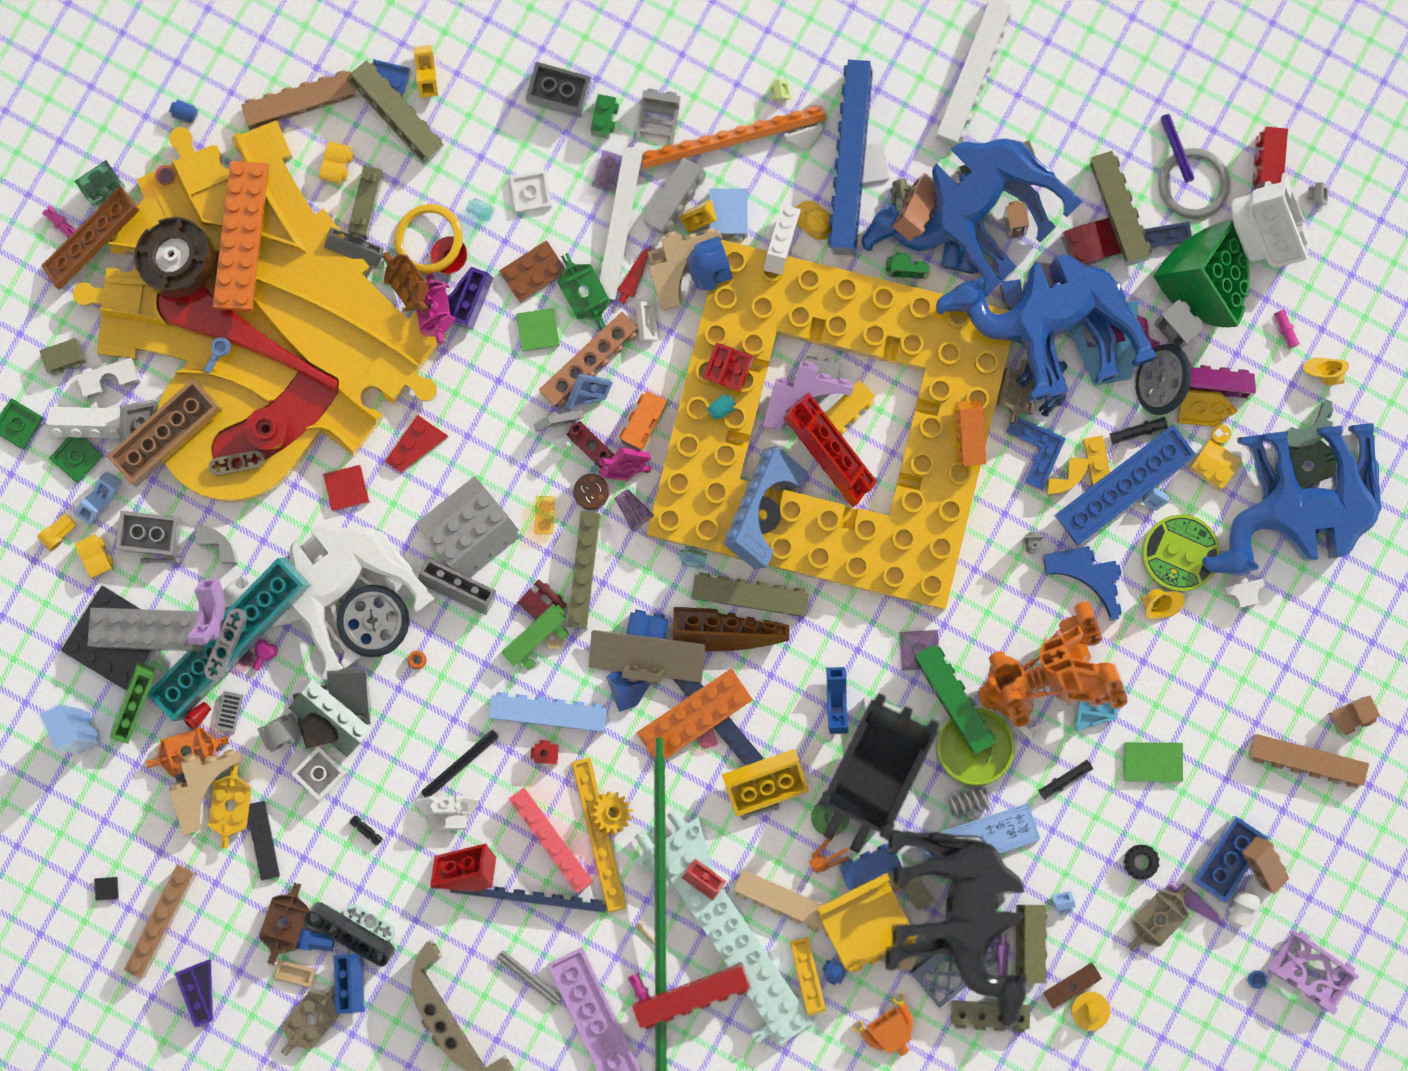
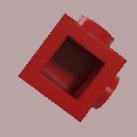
M539 740V744H535V748L531 747V759H534V763L558 765L559 745L551 744L549 740Z

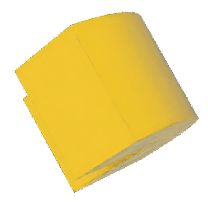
M432 45L413 47L419 97L439 96Z
M1070 457L1067 466V479L1049 478L1047 480L1046 496L1059 495L1072 489L1086 473L1089 459Z

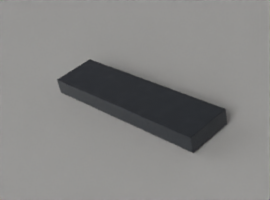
M266 802L251 803L248 820L260 879L263 881L281 877Z

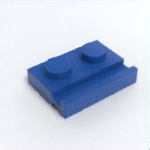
M373 59L372 64L375 65L378 73L390 82L391 87L396 92L404 96L410 68Z

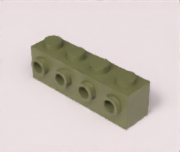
M1016 904V912H1024L1023 919L1016 925V976L1026 974L1025 984H1046V905Z
M951 1000L950 1024H954L955 1028L966 1029V1025L974 1026L976 1030H986V1027H994V1031H1005L1006 1027H1003L1001 1024L1002 1014L999 1003ZM1023 1004L1019 1021L1007 1028H1013V1032L1022 1033L1025 1032V1029H1030L1031 1005Z

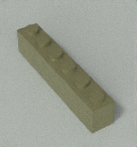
M366 60L350 73L347 81L423 164L441 150L444 146L441 138L429 129L427 122L421 120L417 116L415 109L408 106L402 95L396 92L391 87L390 82L378 73L375 65Z
M1113 151L1091 157L1089 164L1126 267L1147 261L1150 253H1152L1151 246L1144 239L1145 230L1143 225H1139L1137 208L1132 206V194L1130 190L1126 189L1125 184L1127 182L1124 173H1120L1118 156H1114Z
M585 511L580 513L567 624L571 628H588L600 513Z
M699 572V575L694 577L691 599L805 617L809 593H805V589L794 588V591L786 590L787 586L775 585V588L767 587L768 583L756 582V585L749 584V580L737 578V581L729 580L730 577L718 575V578L710 577L711 574Z

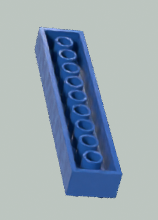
M848 59L847 65H844L843 76L846 83L842 84L841 90L844 102L840 103L842 121L838 123L840 140L837 139L836 144L839 158H835L837 177L833 178L835 196L831 198V207H833L834 213L830 214L829 219L832 233H828V245L832 249L833 254L856 256L873 67L871 61Z

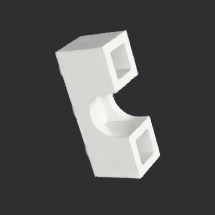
M121 357L117 359L118 362L110 364V362L100 364L97 369L92 370V368L82 370L81 374L76 376L83 397L90 399L105 394L103 382L109 376H116L120 386L123 388L141 382L135 360Z

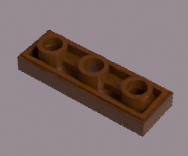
M1093 962L1042 993L1051 1008L1055 1009L1102 980V977ZM1071 982L1075 983L1074 989L1069 988Z

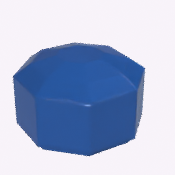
M1253 970L1248 974L1247 982L1252 988L1261 989L1266 985L1267 976L1263 971Z

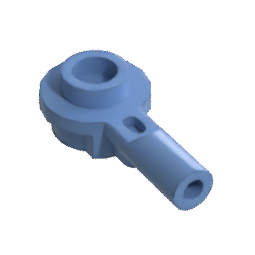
M218 337L212 342L213 354L206 364L204 371L211 373L219 357L225 356L230 352L231 344L226 338Z

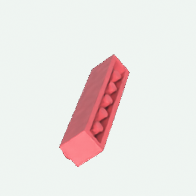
M524 787L511 796L509 801L576 893L593 882L591 877L527 789Z

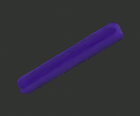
M1162 115L1161 122L1185 183L1192 182L1195 176L1171 115Z

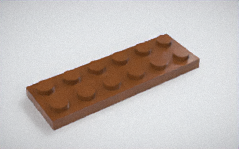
M122 186L41 265L57 289L60 290L139 211L135 202Z

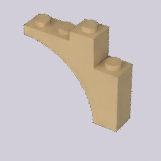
M714 228L704 230V234L697 236L696 233L685 236L686 240H683L682 234H676V231L665 234L666 238L661 239L667 261L665 262L664 259L654 261V265L649 266L662 311L682 306L681 285L687 269L686 258H688L696 244L717 236L722 238L720 230L715 231Z
M227 750L218 757L215 755L208 756L202 762L199 755L195 756V754L183 757L184 760H180L186 783L177 782L168 789L183 836L202 830L200 825V809L203 797L210 784L221 772L242 761L239 750Z

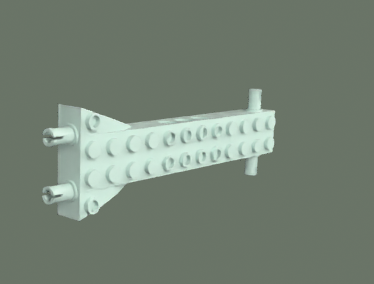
M676 808L672 811L676 819L671 812L666 815L676 828L675 833L666 838V886L683 898L728 967L743 963L751 984L746 994L765 1020V1025L751 1033L753 1038L760 1034L759 1037L754 1039L755 1042L759 1044V1042L772 1034V1036L775 1035L782 1045L813 1023L811 1018L807 1016L804 1000L796 998L723 888L715 899L711 900L682 879V876L694 859H697L712 871L713 868L699 818L697 817L690 823L685 822ZM643 830L640 834L644 840L641 839L639 834L634 838H636L644 852L643 855L634 861L654 876V844L645 830Z

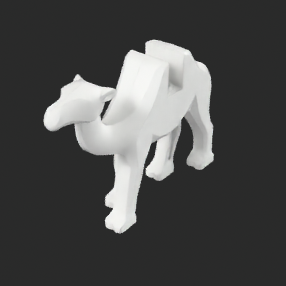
M319 524L313 527L311 531L328 552L327 555L323 553L315 559L316 563L311 560L298 542L294 541L290 546L291 564L311 586L272 627H280L302 621L308 627L311 638L320 651L325 663V670L321 677L324 682H327V671L347 670L363 658V656L351 651L343 643L337 630L336 604L352 591L358 581L362 580L367 585L386 586L395 592L396 589L388 577L403 583L415 596L413 610L417 614L436 600L413 573L411 566L396 551L383 532L372 528H341L330 524ZM243 575L232 581L223 590L225 612L252 585L251 578ZM395 612L387 614L388 622L393 623L397 620ZM386 630L387 635L391 637L390 631ZM328 631L344 651L341 664L331 646Z

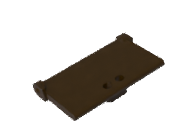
M300 693L293 694V700H295ZM309 713L304 720L298 717L306 749L328 743L333 744L338 739L336 728L325 717L317 713Z

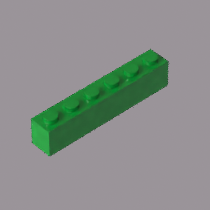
M933 644L916 654L914 660L971 753L976 757L995 745L996 742L994 740L996 736L991 729L988 730L984 724L986 723L985 718L975 710L976 704L972 697H967L964 690L966 688L961 680L957 681L954 676L956 672L950 663L947 664L944 660L945 654L941 647L937 648Z

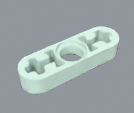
M350 904L344 909V916L384 940H391L395 936L396 929L391 923L361 906ZM355 907L357 909L356 913H358L359 915H362V911L366 913L361 918L360 923L357 922L360 918L356 916H353L352 918L349 917V909H353ZM369 916L375 919V925L372 928H368L364 924L365 919ZM379 921L382 922L381 927H390L391 936L387 935L384 937V932L379 929L377 933L374 932L379 925Z

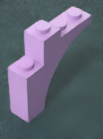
M811 361L800 362L795 383L784 377L775 379L763 426L781 431L785 423L783 417L787 414L785 411L805 394L810 393L813 398L825 394H845L851 396L854 384L850 383L851 381L848 379H834L826 373L817 374L819 367L815 366V363Z

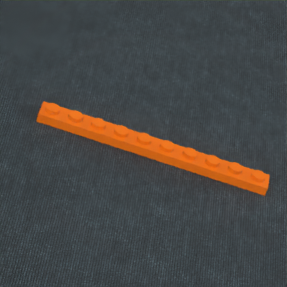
M821 105L811 106L802 111L796 110L783 116L777 115L772 119L759 120L746 126L740 125L732 130H721L717 134L703 135L691 141L684 140L680 144L666 145L657 150H647L642 154L641 163L643 169L683 159V157L695 156L827 120L826 114Z

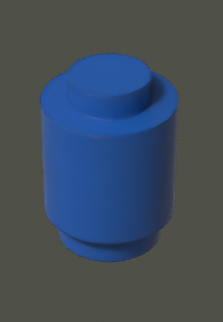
M179 99L176 102L172 101L169 108L171 117L186 123H194L199 109L195 108V105Z

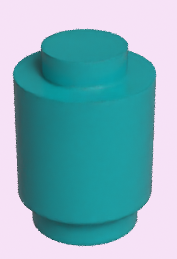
M723 394L710 403L707 410L715 421L721 420L735 410L733 406L736 403L730 395L726 397Z

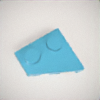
M1079 701L1075 730L1079 731L1117 719L1118 709L1112 708L1110 702L1099 706H1091L1089 701Z

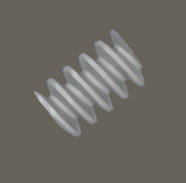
M978 788L977 794L970 790L969 797L966 792H962V798L955 794L954 800L951 796H947L952 816L955 814L957 819L960 818V812L966 817L968 810L972 815L975 814L976 808L982 813L983 806L987 811L990 810L986 788H984V793Z

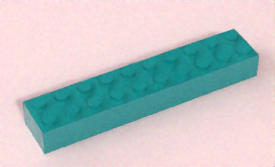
M277 558L224 613L223 624L229 611L232 609H242L247 614L246 623L224 675L311 586L286 558ZM239 613L234 614L233 616L234 618H236L235 622L241 620V618L238 616ZM229 624V626L235 627L236 629L238 628L237 626H234V624ZM231 630L225 633L228 641L234 638V633ZM217 639L209 640L204 644L203 652L187 651L148 692V696L171 721L182 720L185 714L220 680H211L205 675V667ZM220 648L218 650V656L221 659L225 658L227 654L226 650L224 648ZM216 667L211 668V671H213V675L218 674Z

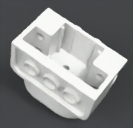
M1286 173L1282 174L1280 183L1272 185L1270 181H1267L1264 187L1254 190L1250 195L1233 199L1231 203L1233 224L1244 253L1250 261L1255 262L1266 259L1269 265L1281 267L1307 260L1310 234Z

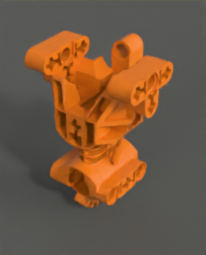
M1083 601L1075 605V615L1062 620L1059 623L1060 629L1048 641L1046 637L1043 639L1044 643L1040 649V656L1034 660L1031 659L1023 666L1016 659L1006 656L1003 651L992 653L989 656L990 668L987 682H983V686L979 687L980 691L978 692V697L983 707H987V710L1000 711L1012 720L1015 727H1022L1029 723V715L1034 706L1033 698L1047 697V695H1055L1058 699L1065 701L1067 705H1070L1071 701H1089L1091 706H1099L1110 702L1111 707L1114 709L1124 707L1128 703V699L1115 664L1089 662L1091 655L1087 646H1095L1102 641V635L1091 604ZM1040 659L1041 666L1037 667L1035 662ZM1049 686L1052 692H1047L1045 687Z

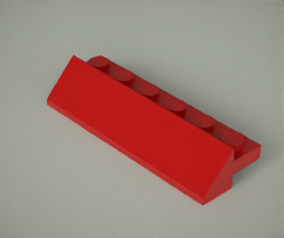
M807 393L785 411L787 414L783 418L815 458L822 470L829 476L833 484L843 494L844 498L853 507L860 502L866 493L872 490L877 480L810 393Z

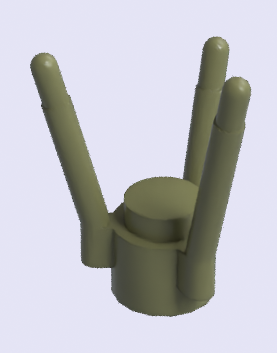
M898 179L892 182L893 188L890 191L892 204L895 207L896 195L904 203L905 196L910 191L911 185H908L906 179Z

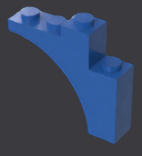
M1089 546L1042 556L1046 575H1064L1079 580L1097 594L1106 608L1110 621L1120 619L1119 615H1122L1120 603L1117 604L1115 596H1118L1116 585L1112 583L1118 581L1119 576L1122 575L1120 565L1116 564V560L1093 565L1095 555Z

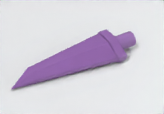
M1171 881L1168 888L1176 893L1185 883L1183 882L1178 886ZM1190 890L1184 896L1186 906L1223 926L1218 913L1194 891Z
M1006 934L999 935V944L996 945L999 976H1006L1008 974L1010 944L1007 943Z

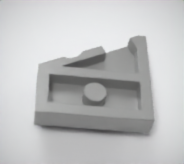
M574 409L565 410L563 414L551 412L546 414V418L535 423L534 428L535 432H538L545 427L552 426L554 428L574 423L584 418L582 410L575 411Z

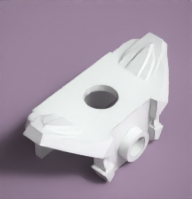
M458 794L457 797H436V795L416 800V807L428 816L427 830L437 831L466 830L467 816L479 806L477 798Z

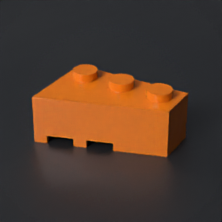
M646 391L645 395L641 394L637 401L639 405L636 411H632L628 419L630 421L626 428H623L619 436L621 444L633 450L643 451L668 403L667 400L649 391Z
M979 400L956 402L955 421L958 423L956 439L957 442H960V449H957L958 461H961L963 466L987 464L983 406Z

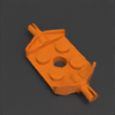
M203 727L162 739L159 744L158 756L145 761V763L148 764L146 765L147 769L157 765L162 766L166 772L175 777L183 773L180 760H184L181 754L183 747H191V754L199 755L202 762L208 756H216L217 748L230 742L227 740L228 736L216 739Z

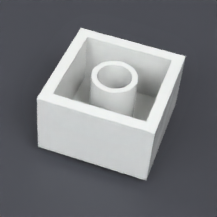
M318 746L291 774L318 801H322L349 773L322 747Z

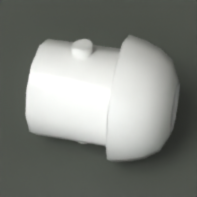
M1239 890L1231 898L1234 902L1232 907H1229L1230 912L1227 918L1237 924L1249 927L1251 920L1255 918V911L1260 910V899L1252 892Z

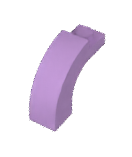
M202 579L194 589L199 604V616L195 627L187 636L188 644L204 645L209 640H216L220 634L225 613L224 593L220 579Z

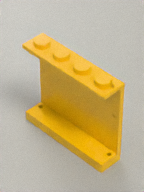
M887 873L815 909L846 972L852 971L855 974L864 969L862 965L868 962L872 965L880 961V956L886 953V947L892 946V924H909L888 882L890 879ZM917 936L908 937L907 940L904 942V945H912L913 943H915L914 939L917 938Z

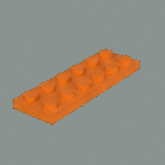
M731 668L636 733L653 759L656 757L655 738L663 737V757L667 759L753 701V698L733 668Z

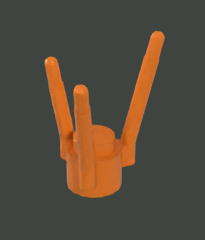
M826 839L818 850L811 854L812 859L809 861V864L816 874L821 871L824 872L828 868L848 860L849 856L829 863L847 852L848 848L846 847L826 858L823 854L819 855L831 841Z

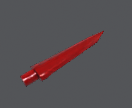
M652 246L641 252L622 284L618 287L617 291L622 293L618 300L620 303L625 304L629 296L635 297L649 257L647 252L651 251Z

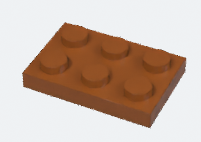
M546 240L500 269L499 272L519 303L560 278L566 268Z

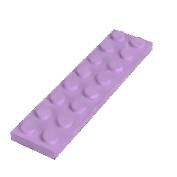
M581 947L548 963L547 966L597 1070L641 1071L583 948Z

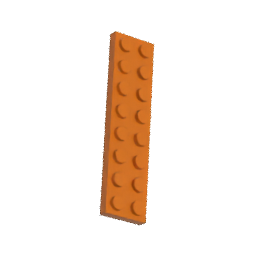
M230 161L213 301L214 309L253 311L269 174L268 163Z

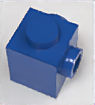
M833 957L831 960L827 959L822 968L824 970L823 975L826 976L825 981L834 986L836 983L841 985L848 973L843 964Z

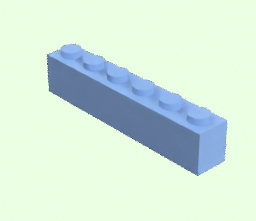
M497 692L496 695L491 697L489 718L605 732L608 709L604 708L603 704L592 703V707L584 706L585 702L573 701V704H565L566 700L554 699V702H548L545 697L535 696V700L527 699V695L516 694V697H508V693Z

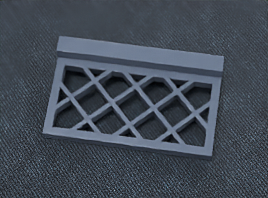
M990 947L987 952L993 958L984 963L985 970L998 960L997 955ZM943 953L926 956L912 970H909L939 1008L966 987L962 978L961 984L958 987H950L951 976H961L960 974L951 973L952 962L955 963L951 955L950 959H946L949 955ZM941 962H949L948 973L938 972V965ZM927 974L934 975L933 985H925L921 979ZM937 975L948 976L947 987L936 986ZM936 989H946V997L939 1002L935 997Z

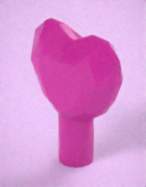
M264 638L259 639L255 643L257 659L252 668L259 671L264 661L273 659L278 653L277 646L269 644Z

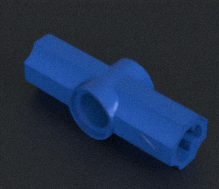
M302 929L296 947L301 950L315 949L333 952L335 940L323 933Z

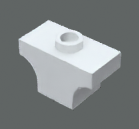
M1247 578L1236 581L1237 585L1223 588L1224 596L1232 597L1239 609L1258 604V591L1265 584L1263 579L1248 582Z

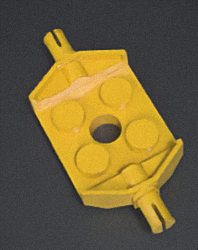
M237 763L230 766L228 776L212 782L213 792L209 823L207 825L221 834L220 848L228 849L229 837L246 830L252 786L237 775L239 765ZM230 800L234 801L236 805L235 809L231 812L226 808V804Z

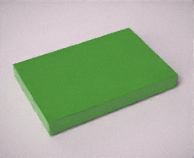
M1124 742V781L1183 782V743Z

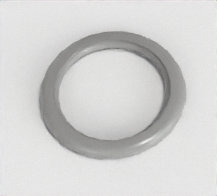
M1201 148L1184 149L1187 158L1199 157L1205 159L1217 169L1221 181L1218 196L1210 205L1200 209H1189L1178 204L1172 198L1168 188L1170 171L1177 164L1174 154L1166 160L1161 168L1158 181L1160 195L1164 203L1178 215L1187 218L1207 217L1215 213L1226 201L1230 190L1229 173L1218 156L1210 151Z

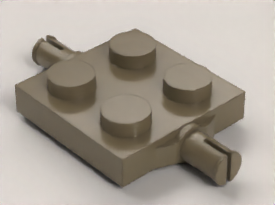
M1022 359L1020 370L1004 369L997 405L1011 411L1009 423L1017 424L1019 413L1033 415L1036 401L1029 403L1027 399L1034 388L1033 379L1025 388L1018 385L1021 380L1018 383L1016 382V379L1025 371V366L1028 363L1026 359Z

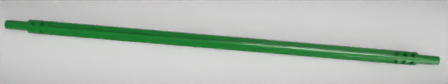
M663 737L655 738L656 757H654L655 995L666 991V813ZM663 1020L657 1022L655 1026V1071H667V1022L664 1023Z

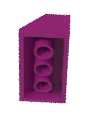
M1190 364L1192 376L1189 390L1221 392L1227 397L1250 399L1256 394L1255 374L1249 373V370L1238 369V372L1230 371V368L1219 367V370L1211 369V366L1200 365V368L1192 367V364ZM1177 379V380L1175 381V383H1174V388H1175V389H1176V388L1178 387V385H1179L1178 379Z

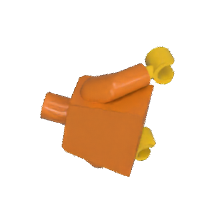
M899 993L902 998L901 1002H896L894 996L892 998L893 1003L898 1005L899 1008L897 1006L893 1007L866 1025V1030L861 1020H858L862 1025L861 1029L857 1030L854 1025H852L854 1031L861 1033L860 1036L871 1048L879 1051L886 1050L889 1054L897 1051L900 1056H903L909 1052L906 1043L912 1039L910 1033L913 1031V1016L908 1006L903 1003L904 995Z

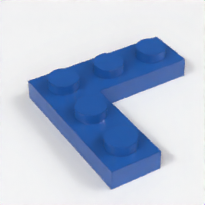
M1018 417L1017 424L1009 423L1005 433L1040 448L1025 484L1043 491L1066 438Z

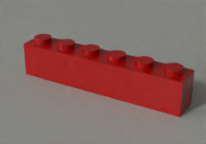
M743 963L635 1002L632 1004V1009L639 1028L645 1027L647 1030L655 1027L656 1023L662 1020L666 1023L674 1020L676 1015L682 1014V1016L692 1013V1009L698 1007L700 1009L711 1006V1002L717 1000L719 1002L730 999V995L735 993L737 996L748 992L747 989L750 988L751 984Z

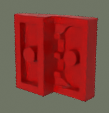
M716 342L702 378L741 393L754 356Z

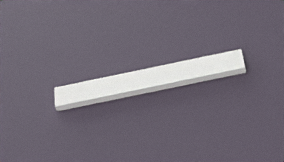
M624 147L600 275V282L611 300H616L643 150Z

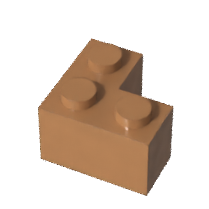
M1371 695L1361 697L1328 713L1337 733H1344L1345 735L1356 731L1354 728L1356 726L1362 725V727H1367L1376 723V718L1380 717Z

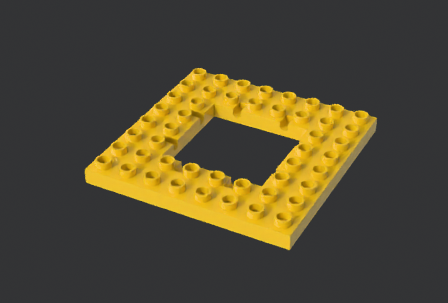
M721 240L733 279L716 284L717 289L708 290L646 534L647 537L742 560L723 543L726 533L733 522V517L740 506V501L747 490V485L750 482L740 478L776 335L924 371L889 516L860 508H850L844 504L800 493L773 489L770 486L763 496L773 499L778 504L781 515L778 526L772 532L762 534L768 546L774 551L767 567L945 611L981 465L963 466L962 462L958 461L957 449H960V442H957L956 430H958V423L955 421L956 402L980 401L983 406L986 446L1011 341L985 337L974 327L967 312L953 311L945 312L942 315L936 312V303L944 294L787 256L783 273L779 275L763 270L768 251ZM987 305L990 311L995 314H1004L1009 311ZM716 342L754 356L741 393L702 378ZM723 394L726 397L730 395L736 403L733 406L735 410L723 419L715 421L707 410L710 406L709 404ZM759 510L758 520H765L767 513L764 510Z

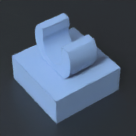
M1155 487L1142 496V503L1155 511L1169 502V496L1162 489L1158 490Z
M1071 891L1052 895L1053 904L1060 916L1062 915V910L1068 909L1070 913L1073 912L1075 901Z

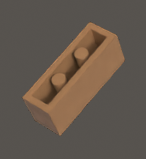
M1012 201L1006 206L1003 215L1007 239L1025 236L1029 228L1025 202Z
M1257 836L1242 853L1259 885L1275 895L1289 880L1286 872L1287 869L1281 863V857L1275 852L1274 844L1268 839L1263 840Z

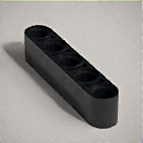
M314 903L305 915L307 924L377 966H386L395 954V948L391 943L324 903Z

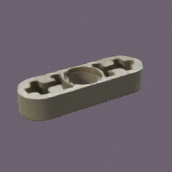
M250 451L218 457L210 461L209 470L216 476H223L259 469L265 464V456L259 451ZM254 455L261 458L257 465L254 462H248L249 467H246L245 456H247L248 460L254 459ZM235 458L242 460V466L238 469L232 466V461ZM226 460H228L230 470L227 467L220 468V472L214 469V466H217V462L224 465L227 464Z

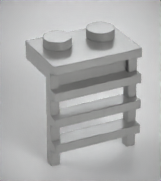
M653 88L643 90L636 139L640 140V134L643 133L670 138L669 145H673L681 98L677 93L671 91L660 93L659 90ZM644 111L674 116L672 122L644 117ZM642 122L672 127V131L670 133L642 128Z

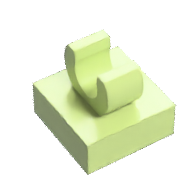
M774 80L773 85L768 87V90L775 91V95L771 96L770 99L783 101L792 99L787 80Z

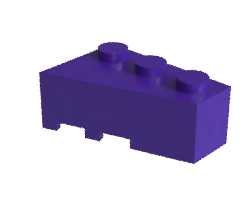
M470 267L456 284V288L450 295H447L450 315L455 317V321L452 324L473 331L493 281V277L488 272Z
M208 959L174 973L194 1028L213 1021L211 959Z

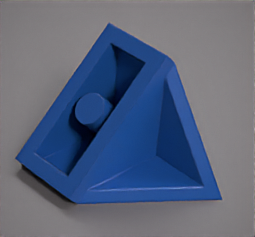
M620 671L606 676L619 712L637 706L650 685L643 680L637 682L628 681L627 678H622V672Z

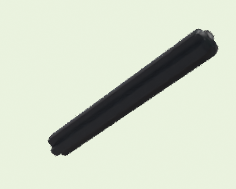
M494 730L487 733L421 791V794L424 797H429L436 793L499 737Z

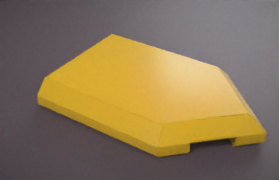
M1189 390L1179 406L1177 423L1217 426L1222 423V420L1234 415L1238 411L1221 392Z

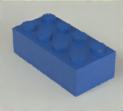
M1233 816L1190 881L1221 902L1227 903L1250 868L1242 852L1257 836L1263 840L1269 838L1239 817Z

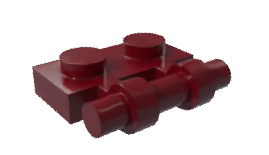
M540 579L534 583L539 589L538 592L535 594L529 589L517 602L534 619L539 617L552 604L555 606L559 605L562 609L567 606L562 600L563 597L559 594L556 595L550 589V586L547 583L544 584ZM544 594L552 600L549 605L541 599Z

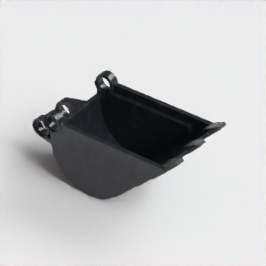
M878 693L869 702L827 790H824L817 805L825 810L827 807L835 810L823 835L827 839H833L844 816L861 823L850 846V850L859 853L871 828L880 832V837L886 840L890 838L895 827L894 822L934 743L940 723L931 719L925 726L910 718L913 709L904 706L900 713L884 706L887 696Z

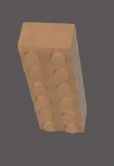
M192 379L109 453L107 457L131 485L138 487L223 409L198 381Z

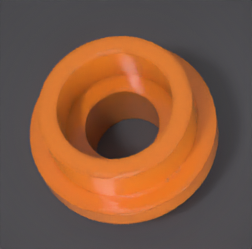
M415 650L408 655L407 662L412 669L419 670L426 665L427 658L422 651ZM420 657V663L415 664L414 658Z

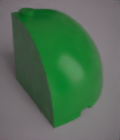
M1231 219L1209 226L1181 243L1166 257L1153 275L1163 293L1173 304L1178 300L1184 301L1190 307V312L1194 317H1199L1205 324L1224 328L1238 327L1246 309L1244 302L1245 297L1249 296L1250 288L1249 261L1243 252L1233 220Z

